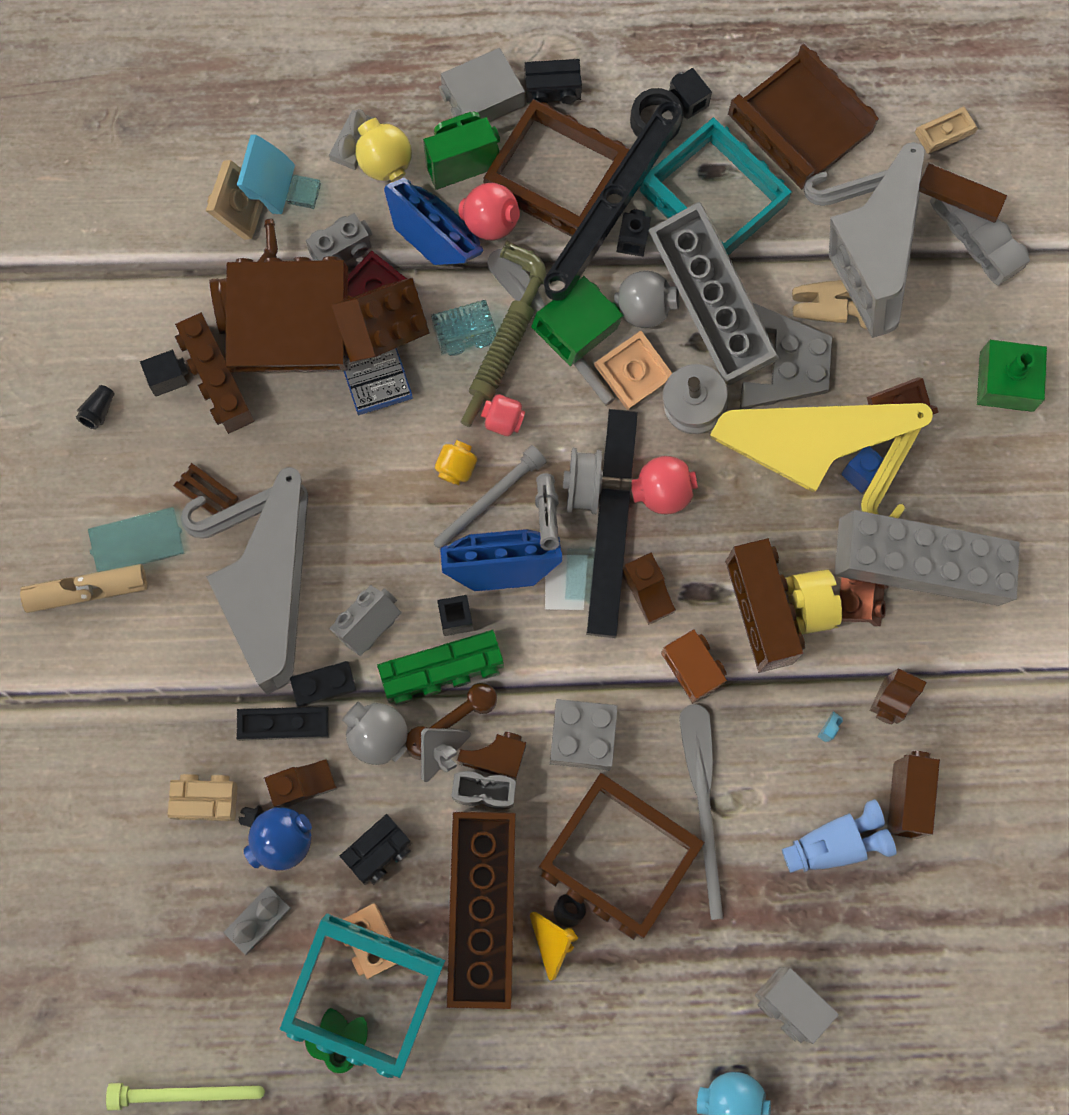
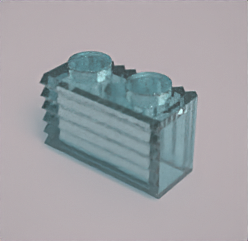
M486 300L431 315L432 326L442 355L447 353L450 356L459 355L465 351V348L475 345L477 348H484L489 346L494 337H496V329Z

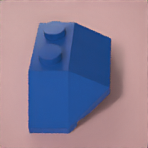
M404 177L385 186L384 191L394 229L433 265L466 263L482 254L483 248L480 246L479 238L467 228L464 220L436 195L420 186L412 185L411 181Z
M529 529L469 534L454 541L449 546L446 545L440 548L442 573L474 592L534 586L562 562L560 539L558 548L544 550L540 544V532Z

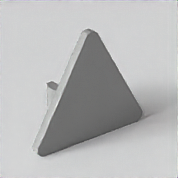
M423 729L421 732V779L424 782H428L440 768L445 772L456 768L457 764L451 758L457 755L456 751L471 736V733L468 730Z

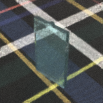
M173 507L88 529L92 547L90 554L94 556L97 572L137 564L143 565L185 554L180 536L182 529L178 527Z

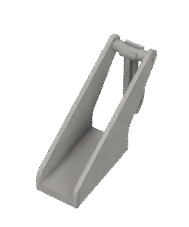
M915 142L903 146L888 170L824 190H816L813 188L815 185L827 180V173L822 172L810 177L804 186V194L808 201L820 206L835 204L873 192L864 206L830 217L829 258L872 338L894 331L900 322L925 154L924 147Z
M291 467L284 468L278 473L273 487L202 521H193L191 514L205 504L206 500L203 496H199L187 503L181 515L182 526L187 533L195 538L205 539L260 514L241 558L235 563L206 577L257 684L266 694L274 692L290 682L295 663L308 492L304 485L301 484L302 479L298 470Z

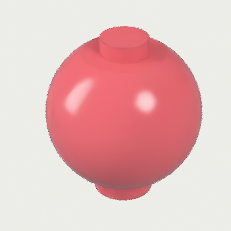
M485 183L475 187L466 198L461 200L458 210L460 218L464 220L467 228L475 236L491 241L502 239L510 234L520 217L518 202L514 194L505 186L497 183Z
M661 456L652 459L641 469L639 478L632 479L631 488L635 503L643 502L651 511L668 515L683 510L691 502L693 489H698L695 471L690 472L685 462L676 457Z

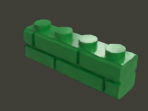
M490 630L377 664L388 702L394 701L395 705H401L412 701V696L419 693H424V696L440 693L442 686L453 684V687L456 688L471 683L470 678L482 675L483 679L494 677L500 674L499 669L504 668V662L494 630Z

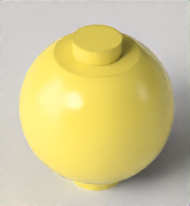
M372 118L360 125L357 130L361 137L357 141L355 152L357 162L362 171L369 177L380 181L390 179L391 182H394L405 176L404 170L409 166L412 152L410 142L404 132L394 125L380 124L377 118Z

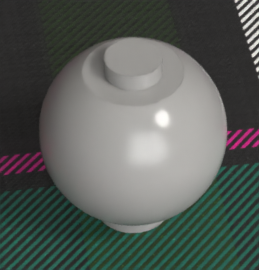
M639 271L631 274L622 282L619 292H616L614 295V303L619 307L620 312L624 315L623 318L629 324L639 328H651L661 324L668 317L670 310L679 309V291L676 286L670 287L667 280L660 274L652 271Z
M357 702L342 719L348 725L346 731L348 747L353 755L364 763L381 765L388 763L391 759L396 762L407 749L404 746L408 736L405 720L396 709L389 705L372 703L364 707L360 702Z

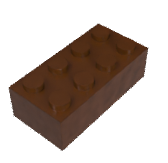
M769 538L734 546L725 562L758 673L793 665L804 654L805 641L802 633L797 632L794 624L796 611L793 604L787 601L785 592L788 591L785 576L783 574L780 575L777 568V563H779L777 549L775 546H771Z

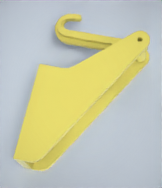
M923 403L729 410L718 419L710 437L811 492H815L834 460L860 451L868 446L872 447L894 439L861 501V511L878 514L879 504L921 428L931 422L933 413L931 408ZM897 505L889 517L899 518L904 511V505Z

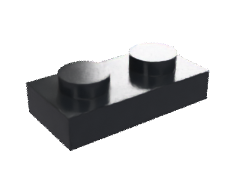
M348 661L290 677L297 707L307 706L357 691Z

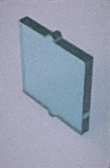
M594 547L589 549H567L565 600H583L589 604Z

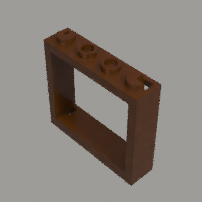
M533 99L483 177V183H497L505 186L514 194L519 210L572 237L630 149L618 140H611L603 136L597 129L588 128L578 123L572 116L563 115L555 111L550 105L539 103ZM534 120L613 161L580 216L500 175Z
M600 773L538 868L543 871L540 876L556 887L559 882L569 890L566 894L576 902L582 904L585 900L593 905L595 908L592 912L606 922L612 918L621 924L618 929L620 932L635 940L636 936L644 939L705 842ZM599 791L687 849L684 857L641 924L552 864Z

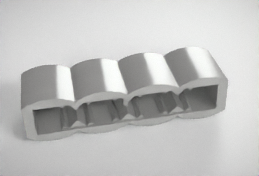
M931 198L930 203L933 209L947 222L952 233L964 243L969 254L975 261L981 264L986 275L997 286L1023 270L1030 262L1028 250L1023 244H1019L1012 238L1011 230L1006 223L1001 222L999 219L993 223L943 201Z

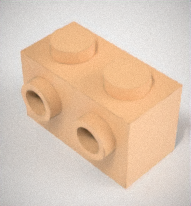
M375 903L343 919L393 939ZM352 946L356 957L352 958L353 965L358 975L365 974L366 979H370L397 965Z

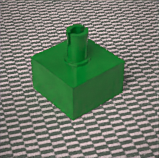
M990 339L979 355L977 405L1034 412L1045 401L1047 346Z

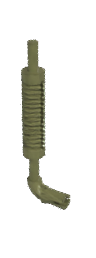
M508 240L504 244L505 247L503 246L500 258L522 266L523 270L530 273L529 278L531 280L521 300L512 301L508 313L505 315L503 323H501V327H499V331L496 333V337H494V341H492V345L489 347V351H487V355L484 357L485 359L482 361V365H480V369L477 371L478 373L475 375V379L469 388V393L473 397L461 420V423L467 427H471L483 401H492L496 389L499 387L498 384L501 383L506 372L505 370H507L512 356H514L519 342H521V338L524 336L528 324L535 313L530 305L540 285L544 284V279L547 275L545 265L541 258L535 254V251H528Z

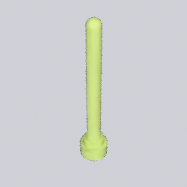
M109 1083L106 1092V1108L108 1111L122 1110L123 1107H128L129 1103L261 1099L265 1094V1089L262 1086L130 1089L129 1086H124L123 1083Z

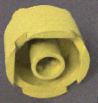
M828 569L785 577L788 586L786 594L788 595L789 603L793 604L796 611L794 624L797 632H801L803 635L838 628L837 625H840L842 621L840 595H834L831 586L837 584L833 574Z

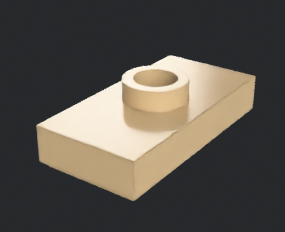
M961 107L917 127L915 134L927 154H930L975 134L978 128L966 108Z

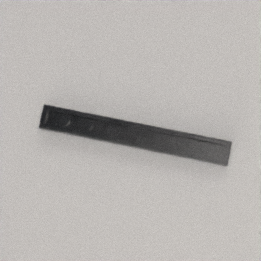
M609 409L603 477L632 479L638 412ZM602 488L600 494L586 635L617 637L630 491L621 490V488L619 490Z

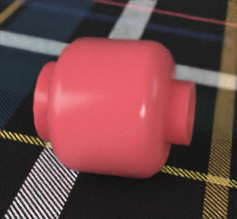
M501 394L496 395L492 402L486 400L481 413V417L486 418L484 423L486 429L507 437L512 435L513 432L518 433L525 415V411L522 410V404L519 401Z

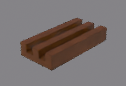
M193 463L188 467L189 470L181 475L180 481H176L173 485L178 491L190 500H193L198 496L185 487L187 483L191 484L221 506V511L235 505L239 500L238 496ZM194 474L230 500L226 503L192 477ZM206 502L200 506L211 515L219 512Z

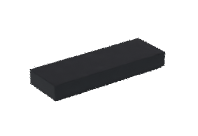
M328 706L237 709L236 739L238 741L329 738Z

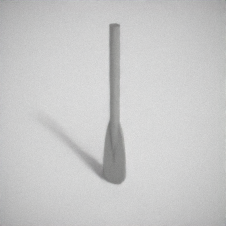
M497 249L488 257V268L506 291L516 301H520L531 279L526 271L522 269V266L500 258L502 249ZM538 291L530 305L535 312L534 317L545 306ZM584 358L579 359L574 364L606 406L612 403L615 398Z
M693 704L682 710L679 721L687 768L698 800L702 841L705 842L703 854L711 920L723 919L709 797L712 782L711 724L708 711L700 705Z

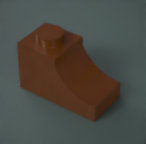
M652 552L624 565L623 576L648 625L675 613L676 609L667 591L665 578Z
M898 668L884 678L870 711L876 713V718L884 723L898 724L905 719L909 709L923 692L927 682Z
M504 732L503 736L497 734L495 741L485 748L479 750L460 749L457 764L492 775L507 776L516 781L525 752L526 742L521 741L522 736L515 733Z
M327 759L305 766L291 767L264 777L275 808H287L337 789Z

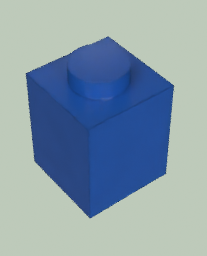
M868 446L863 448L847 464L841 475L860 493H863L868 488L884 458Z

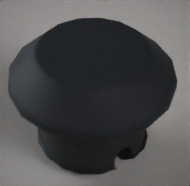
M261 805L256 806L255 809L249 807L242 808L240 813L244 814L245 817H239L240 825L251 828L255 819L264 810Z

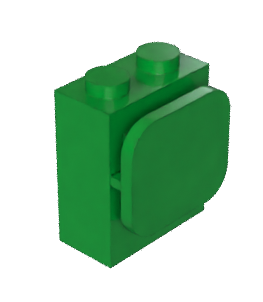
M475 111L442 121L434 128L433 136L423 139L426 168L435 190L486 173L500 152L497 144L500 143L497 128L495 126L491 127L487 117L481 119L480 114Z

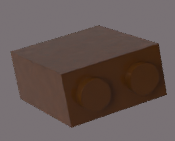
M911 751V755H904L903 758L895 761L893 764L887 829L891 835L913 839L933 835L940 759L930 758V753Z

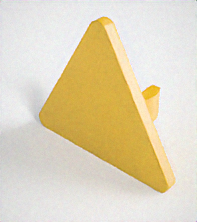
M537 912L530 913L531 923L548 979L551 981L556 979L566 953L574 949L571 942L578 940V937L572 928L563 930Z

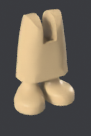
M842 280L811 283L792 289L793 300L805 302L793 306V317L846 323L848 315L859 319L862 328L867 329L853 301H848L847 298L851 297Z

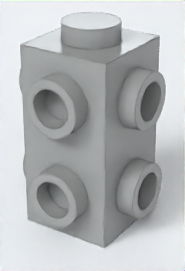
M353 213L348 217L343 216L337 219L332 226L324 230L315 231L306 239V244L314 261L322 260L323 257L334 256L346 262L353 257L363 256L371 248L369 236L372 235V232L366 221L360 222L356 214Z
M370 585L358 595L356 601L345 612L337 617L335 623L329 629L349 649L361 656L373 646L375 640L386 629L393 625L401 611L394 605L397 600L385 588L379 591Z

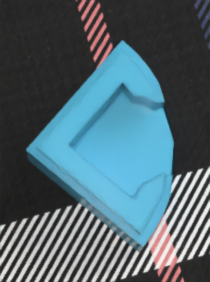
M832 712L817 737L825 742L834 739L840 729L839 725L843 722V717Z

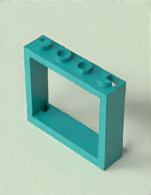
M713 117L651 169L640 185L639 191L667 219L687 209L662 182L706 144L711 142L772 201L725 243L722 242L729 256L787 205L792 191L784 185V180L778 179L770 171L764 161L758 160L750 152L749 147L744 142H739L731 134L727 126L724 127Z
M327 913L320 921L279 1030L286 1032L287 1037L299 1042L306 1040L316 1044V1048L324 1053L333 1054L336 1052L346 1056V1060L354 1065L363 1066L366 1064L376 1068V1072L384 1077L393 1078L396 1076L401 1078L446 960ZM327 936L428 976L398 1058L296 1018Z

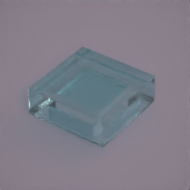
M293 175L286 198L287 204L315 209L321 186L320 180Z

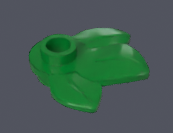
M329 1008L322 1017L320 1028L362 1045L366 1044L368 1026L363 1016L348 1023L347 1019L340 1012ZM305 1040L306 1049L313 1058L325 1061L330 1071L345 1073L354 1066V1064L347 1060L342 1063L337 1062L335 1059L336 1052L333 1054L324 1053L316 1048V1044Z

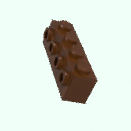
M202 312L176 323L179 334L175 336V339L182 352L186 350L189 352L191 358L186 360L193 376L200 375L203 383L198 384V387L205 401L211 398L214 408L209 410L216 424L223 423L229 434L253 423L252 415L230 370L226 367L225 359Z

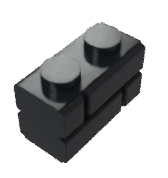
M580 59L525 62L524 78L527 103H531L533 99L539 103L546 104L552 101L571 104L576 100H581Z
M386 813L339 856L364 885H367L369 882L375 885L388 873L384 868L393 860L398 864L410 854L411 850L408 847L412 842Z

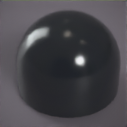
M563 894L555 903L553 913L560 925L574 927L586 915V907L584 903L580 904L567 894ZM564 904H574L577 908V914L568 912Z

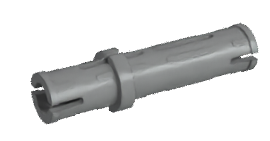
M543 473L536 478L538 494L535 497V505L539 509L540 544L544 550H554L559 546L556 513L559 500L558 495L555 493L554 476Z

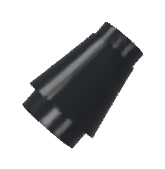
M99 385L77 409L76 419L84 426L96 430L99 425L104 424L115 393L107 386Z

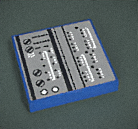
M397 348L377 357L350 362L348 358V371H344L358 416L413 399Z

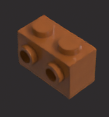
M694 629L666 645L661 651V655L692 704L723 686L727 681L725 678L727 672L718 659L714 661L708 651L710 650L708 641L702 634L698 635Z

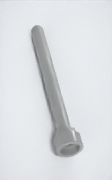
M533 445L523 452V457L520 459L521 463L435 538V547L441 548L450 542L528 471L539 470L545 465L547 461L541 452Z

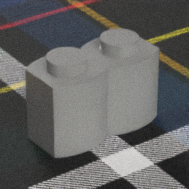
M458 772L454 774L451 796L455 802L465 806H476L483 803L497 810L510 809L514 806L516 781L503 775H493L485 778L475 772Z

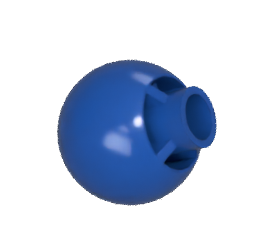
M285 807L272 808L260 814L249 830V845L244 847V855L249 864L254 868L264 866L275 871L288 870L297 866L306 857L311 846L312 837L310 830L312 825L309 819L304 814H299L295 810Z

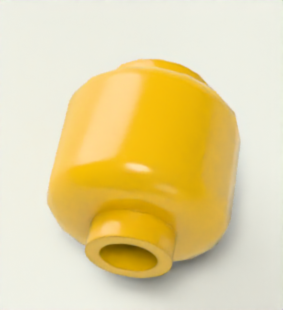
M458 440L455 441L454 445H443L435 463V470L439 472L438 477L458 486L460 482H467L477 462L476 455L470 452L472 446Z

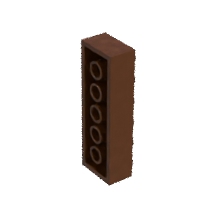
M453 812L447 1008L511 1009L516 813Z

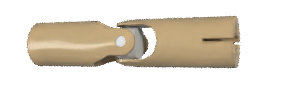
M137 564L78 577L23 586L20 589V597L24 611L30 613L83 601L147 590V578L143 565Z

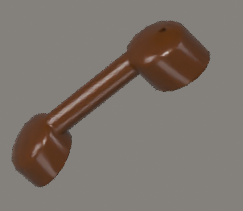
M487 683L474 684L467 693V701L429 728L448 729L472 711L479 714L491 712L497 704L495 689ZM417 726L411 729L405 742L408 754L417 760H421V732L427 728L424 726Z

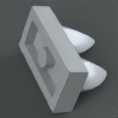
M352 109L329 154L331 161L356 170L358 162L355 150L357 141L361 137L357 129L373 117L365 115L361 109L356 111Z
M268 886L223 933L247 955L291 910V907Z

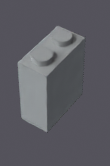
M500 48L441 73L439 91L443 100L450 102L453 117L475 111L480 114L481 119L487 117L490 122L524 106L525 91Z

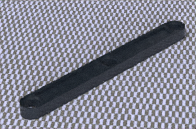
M665 101L657 107L546 275L544 288L548 298L559 301L565 299L570 294L682 121V108L680 104L675 101ZM667 111H673L677 116L673 119H665L662 114ZM612 194H617L622 197V200L618 203H610L607 201V198ZM554 281L565 283V287L560 291H554L549 286Z

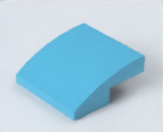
M250 135L237 186L249 199L260 200L272 214H282L295 164L268 141L257 135Z

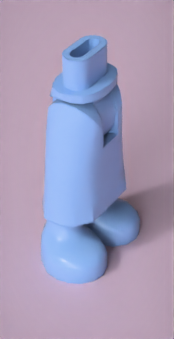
M874 799L866 802L863 814L859 818L854 820L849 813L832 820L803 836L799 841H793L794 845L783 848L782 854L791 873L800 869L807 872L809 869H828L868 860L866 852L877 851L886 857L896 855L897 851L888 829L880 830L871 836L861 839L860 833L879 829L885 825L882 810Z

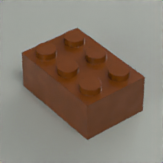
M413 278L389 283L332 305L350 362L377 357L430 334Z

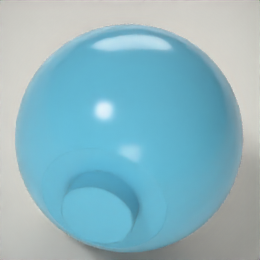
M728 1072L715 1078L709 1088H699L697 1114L771 1115V1100H766L763 1087L753 1077L741 1072Z

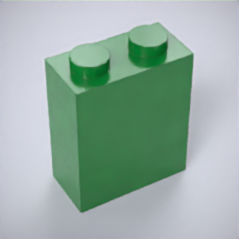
M583 276L565 299L559 301L552 300L539 310L535 315L531 328L571 367L617 330L624 315L615 303L610 302L601 293L595 283L590 282Z

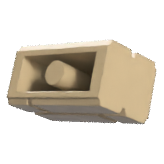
M180 775V780L170 781L168 818L173 820L235 821L237 783L229 781L230 776L211 775V781H199L198 775Z

